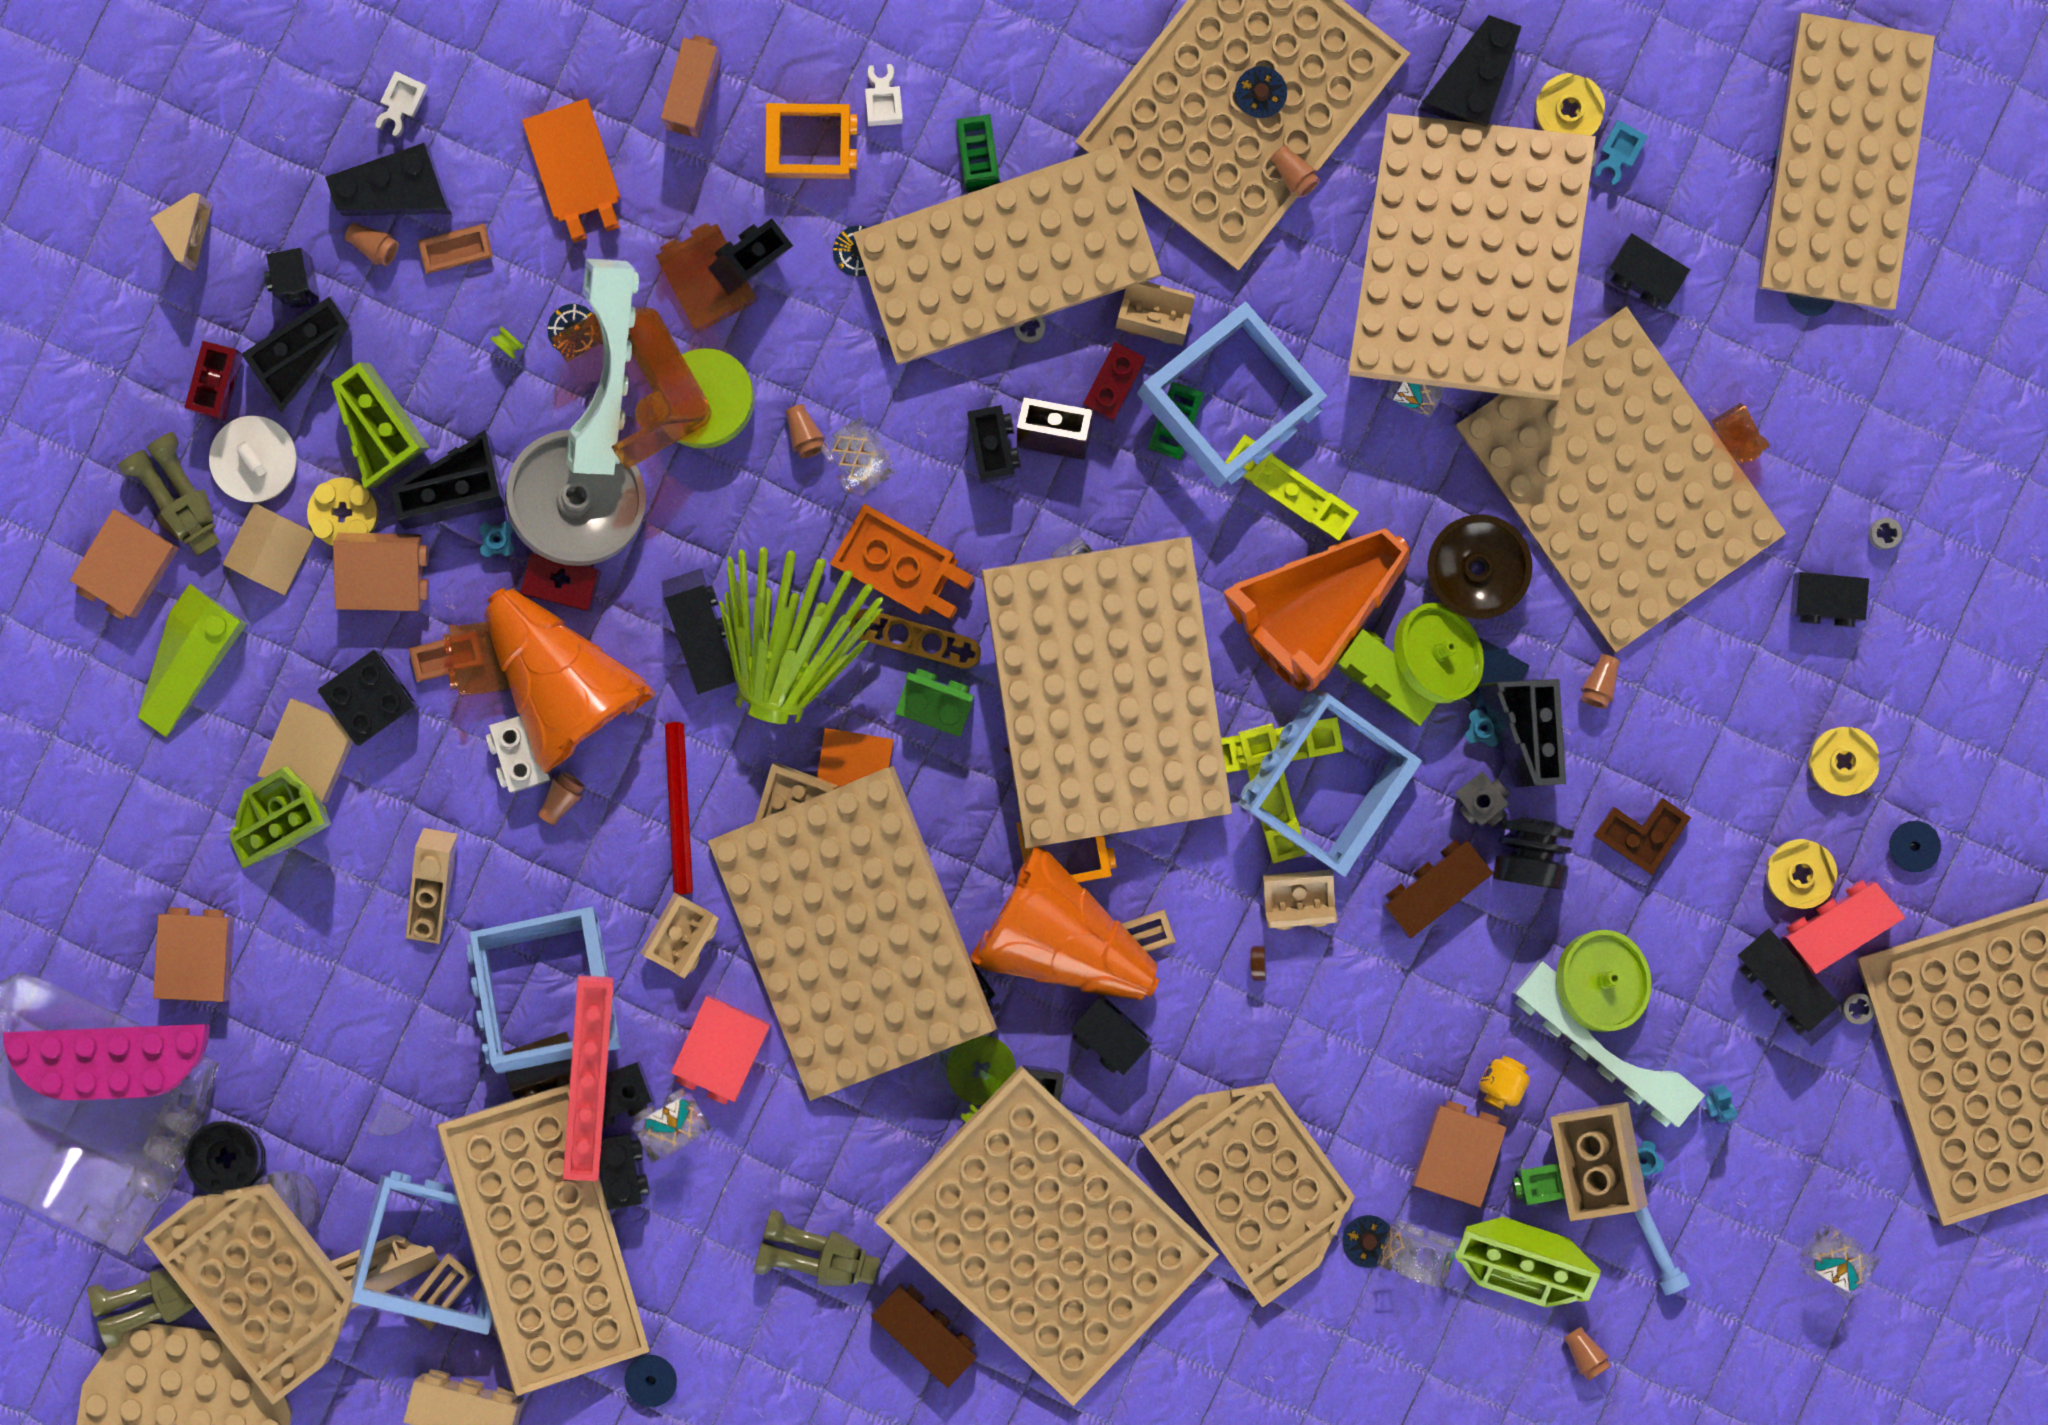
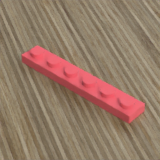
M578 975L563 1169V1179L599 1180L613 977Z

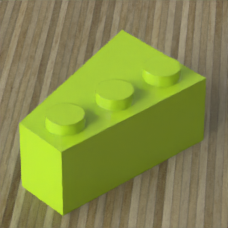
M358 362L331 382L344 425L347 426L350 435L353 455L357 458L364 489L377 488L430 448L371 363Z
M1361 629L1354 641L1349 643L1334 667L1417 727L1421 726L1437 703L1422 697L1407 683L1398 667L1395 653L1383 645L1385 641L1370 630L1366 632L1364 629Z

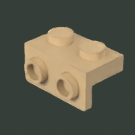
M1149 282L1128 287L1125 290L1115 328L1133 335H1143L1158 339L1164 343H1174L1183 346L1195 295Z
M1332 869L1263 875L1264 909L1268 928L1288 930L1294 926L1302 925L1323 927L1329 923L1337 922Z
M674 892L640 954L685 979L688 973L692 972L698 965L699 954L705 943L714 937L719 918L705 908Z

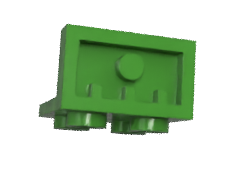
M918 668L915 674L907 672L906 684L895 714L961 737L974 701V695L968 694L970 687L950 680L948 686L936 682L937 675Z

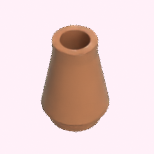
M1286 145L1272 155L1271 160L1276 165L1291 194H1296L1298 198H1302L1319 184L1320 179L1316 175L1318 171L1294 154Z
M355 222L348 227L344 237L345 241L352 244L375 265H389L399 248V242L394 240L392 234L364 227Z
M804 404L795 405L787 409L785 414L788 420L793 452L798 453L800 459L809 458L821 453L825 449L823 443L825 437L806 411Z
M1605 654L1600 655L1597 664L1580 689L1583 692L1581 696L1583 702L1601 709H1606L1609 702H1613L1617 671L1620 664L1618 659Z
M561 771L558 777H553L543 806L538 813L539 817L551 825H556L559 819L583 796L581 792L585 787L584 784L569 773Z
M1582 1327L1564 1337L1580 1376L1583 1374L1587 1381L1611 1367L1607 1360L1609 1356L1584 1332Z

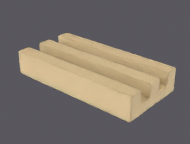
M1165 909L1122 923L1126 929H1130L1159 918L1161 919L1162 925L1132 935L1138 941L1165 931L1167 938L1142 946L1146 952L1176 943Z
M447 1253L411 1299L419 1301L449 1264L453 1267V1270L426 1302L435 1304L460 1273L464 1278L441 1305L442 1307L449 1308L476 1274L464 1267L465 1265L460 1261L458 1262L450 1253ZM416 1318L429 1330H432L437 1322Z

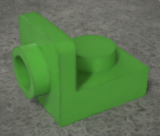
M1559 1163L1527 1169H1515L1516 1177L1512 1178V1188L1515 1198H1520L1522 1204L1532 1205L1565 1198Z

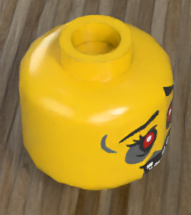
M1504 1055L1501 1060L1492 1059L1479 1081V1089L1486 1095L1483 1101L1499 1110H1503L1505 1105L1510 1107L1518 1106L1530 1084V1077L1526 1073L1527 1067Z

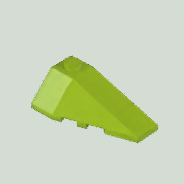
M189 584L169 612L138 718L163 736L168 737L244 630L247 623L201 590Z

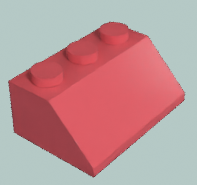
M1860 880L1845 890L1847 893L1846 897L1838 902L1832 898L1816 908L1818 914L1807 921L1805 917H1801L1786 927L1788 933L1781 938L1788 949L1811 974L1819 973L1905 919L1900 909L1876 882L1865 883L1864 880Z

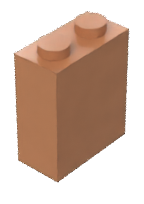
M693 35L692 40L683 37L661 115V120L666 130L697 139L700 138L722 60L718 48L713 46L711 39L698 35Z
M113 509L69 581L78 585L75 592L93 602L97 597L107 603L105 610L117 618L123 620L127 615L136 619L179 547L124 513Z
M338 532L333 541L335 609L420 610L423 601L429 598V580L423 579V566H428L429 551L428 545H422V534Z
M168 907V914H158L153 998L215 1002L229 1001L234 917H224L225 910L203 909V916L189 915L190 908Z
M1447 1100L1445 1106L1436 1104L1411 1184L1481 1208L1507 1127L1499 1124L1500 1117L1480 1111L1479 1117L1465 1113L1467 1106Z

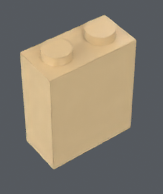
M290 698L257 776L266 778L277 770L288 766L318 793L322 803H327L353 741L334 715L297 699Z

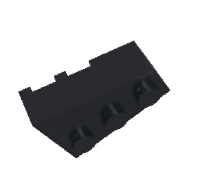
M1488 15L1422 101L1419 110L1448 120L1471 122L1487 127L1522 26Z
M425 143L325 177L336 210L342 216L452 214L430 149Z
M329 296L243 352L242 356L279 411L283 412L347 332L351 324L334 298Z
M486 430L478 433L476 438L463 446L447 452L448 455L430 466L427 464L390 487L397 520L404 530L506 506L493 443Z
M702 568L662 581L664 601L697 694L736 682L730 651L725 640L726 633L722 617L718 618L714 607L719 605L713 585L707 586Z
M1549 679L1478 684L1515 787L1566 784L1560 680Z
M1770 928L1737 955L1741 965L1738 970L1750 984L1754 982L1758 984L1764 991L1761 995L1774 1010L1778 1008L1786 1017L1785 1021L1798 1036L1801 1035L1810 1046H1813L1843 1020L1841 1005Z

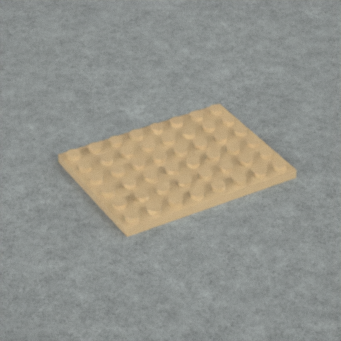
M1187 0L1081 133L1075 144L1086 153H1090L1117 143L1132 189L1239 272L1298 197L1296 194L1289 192L1276 165L1271 160L1272 155L1286 145L1294 154L1319 171L1411 53L1343 0ZM1257 66L1274 69L1283 77L1287 86V98L1284 106L1278 113L1267 118L1249 116L1239 107L1235 97V88L1240 76L1248 69Z
M1388 113L1349 364V376L1560 401L1596 136L1490 124L1484 127L1471 122Z
M1627 306L1567 347L1560 401L1499 394L1455 425V428L1613 653L1624 648L1787 534Z
M1190 536L981 570L1025 848L1232 814Z
M894 766L875 772L708 841L810 1101L997 1029Z
M2048 898L1856 958L1867 996H1869L1874 1010L1877 1028L1940 1225L1947 1226L2048 1194Z
M1022 1066L1003 1083L874 1218L875 1223L1072 1406L1093 1387L1219 1255L1209 1243Z

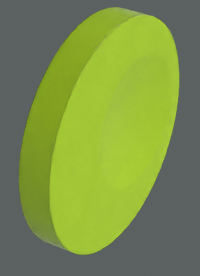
M709 348L691 350L673 359L659 375L653 393L654 411L666 433L682 445L700 449L717 447L735 438L749 422L755 404L753 383L743 365L730 354Z
M1426 603L1409 611L1400 620L1394 637L1396 661L1407 683L1419 695L1430 701L1446 704L1458 701L1476 689L1483 674L1484 655L1478 635L1465 617L1455 614L1441 603Z
M1596 930L1576 937L1561 954L1556 971L1557 990L1565 1010L1578 1024L1589 1030L1611 1032L1624 1029L1641 1017L1649 1003L1652 982L1647 960L1639 947L1631 939L1619 932Z

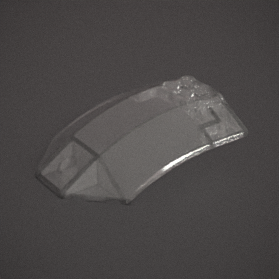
M20 972L0 982V1194L38 1211L126 1256H130L171 1195L185 1165V1149L189 1139L203 1126L219 1063L203 1055L199 1065L193 1068L182 1081V1084L169 1092L154 1097L59 1100L44 1096L27 1086L13 1070L5 1052L3 1032L145 1026L26 973Z

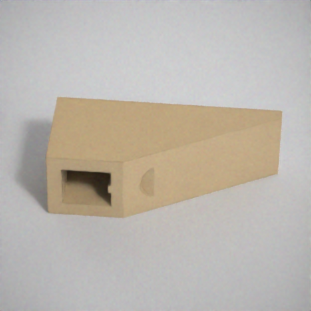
M423 828L414 852L405 937L407 939L440 944L455 865L458 838L456 833Z

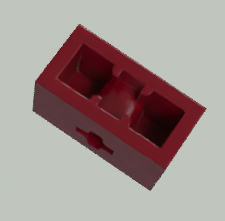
M202 341L184 408L192 413L226 421L243 358L242 353L233 348Z
M1114 342L1083 402L1082 408L1093 410V414L1113 424L1145 363L1146 357Z
M530 553L520 593L524 596L591 612L601 571L593 569L594 564L585 566L563 565L547 560L538 554ZM566 570L565 575L571 578L570 583H563L561 588H558V583L553 580L554 575H561L562 571Z

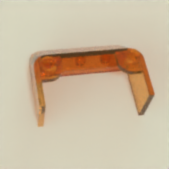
M649 307L635 308V323L633 328H629L628 341H631L632 354L650 384L653 393L640 400L636 406L635 416L642 429L611 446L626 470L708 423L712 414V409L662 318L656 310ZM595 313L551 338L566 362L599 344L603 345L600 325Z

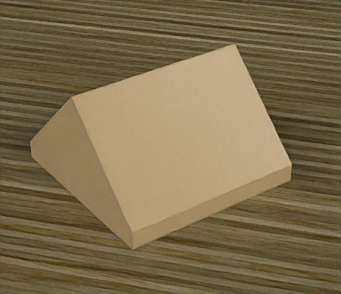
M194 192L151 217L152 222L175 260L192 271L197 269L213 205L202 195Z
M253 503L223 565L286 596L316 535L312 531Z

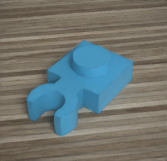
M1617 120L1600 150V153L1608 158L1598 164L1594 170L1593 177L1598 178L1603 169H1610L1613 172V179L1609 185L1615 186L1622 175L1621 164L1629 169L1632 167L1648 136Z
M1717 1084L1707 1087L1709 1096L1704 1097L1709 1116H1715L1716 1120L1721 1123L1736 1119L1735 1117L1738 1116V1113L1732 1103V1093L1730 1090L1727 1091L1726 1085Z

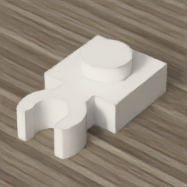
M887 64V75L883 78H879L874 74L873 65L868 67V81L874 87L865 89L868 126L903 124L900 86L890 87L894 80L892 64Z
M395 71L380 101L382 105L389 108L387 112L378 116L376 128L382 130L384 124L392 120L396 124L392 135L399 138L404 130L402 121L404 115L414 119L428 89L427 85Z

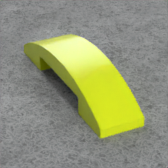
M1244 434L1225 463L1231 462L1255 441ZM1273 453L1258 465L1251 461L1244 467L1247 473L1243 478L1285 508L1337 541L1342 539L1359 514L1357 510L1332 493L1329 494L1273 456Z
M1338 718L1318 720L1291 761L1343 752ZM1284 727L1274 729L1278 743L1281 740L1280 734ZM1239 735L1221 738L1226 773L1247 770Z
M1272 723L1238 732L1249 781L1254 780L1261 769L1260 765L1263 758L1270 751H1273L1278 744ZM1283 772L1260 807L1301 835L1285 773ZM1260 820L1273 864L1307 855L1304 850Z

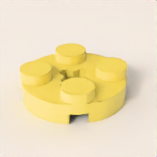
M1571 73L1561 74L1550 79L1542 87L1535 100V118L1539 128L1543 131L1592 136L1598 130L1605 112L1604 96L1596 83L1586 77L1583 78ZM1568 100L1570 104L1575 102L1578 104L1579 108L1575 111L1576 117L1571 118L1569 115L1564 116L1561 110L1564 108L1563 101Z
M334 478L316 487L308 503L307 517L313 533L325 543L333 546V541L338 532L372 533L378 522L379 510L377 501L370 490L364 489L360 482L350 478ZM341 503H346V508L352 510V516H347L345 522L341 523L339 522V517L334 515V509H338Z
M1838 727L1822 733L1814 741L1810 749L1807 765L1813 780L1824 791L1838 796L1858 794L1869 788L1877 778L1879 773L1878 747L1867 733L1858 728ZM1838 753L1841 755L1851 754L1852 758L1849 761L1852 765L1851 769L1848 770L1844 767L1839 770L1837 768L1838 760L1836 756Z
M1805 839L1791 840L1776 848L1767 859L1765 873L1767 886L1772 895L1783 905L1798 909L1813 908L1826 901L1834 888L1838 875L1837 865L1831 853L1822 845ZM1798 864L1802 868H1809L1811 873L1806 876L1807 882L1801 884L1800 880H1794L1792 876L1796 872L1795 866Z

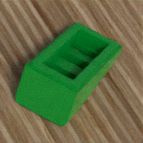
M991 115L956 119L967 192H975L1001 183ZM981 129L986 131V134L968 137L965 132ZM987 143L988 147L971 150L967 148V146ZM988 157L990 159L987 162L970 164L969 161Z
M1172 382L1167 393L1172 401L1174 395L1194 401L1192 407L1173 401L1181 412L1189 415L1188 420L1193 425L1204 392ZM1158 419L1148 449L1181 460L1184 448L1180 444L1177 448L1158 441L1160 435L1176 440Z

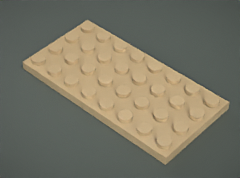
M1807 13L1797 15L1778 146L1779 152L1777 153L1758 288L1891 311L1896 309L1935 36Z
M1117 143L853 233L897 366L1161 277V272Z
M570 1084L550 1088L534 1095L512 1100L435 1125L515 1396L650 1352L609 1210H607L600 1178L598 1181L563 1179Z

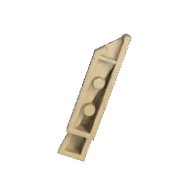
M396 1234L376 1242L364 1288L386 1292L437 1266L439 1260L433 1247L428 1245L425 1248L410 1243L407 1238ZM360 1249L331 1261L350 1286ZM353 1303L351 1309L359 1306L360 1304Z

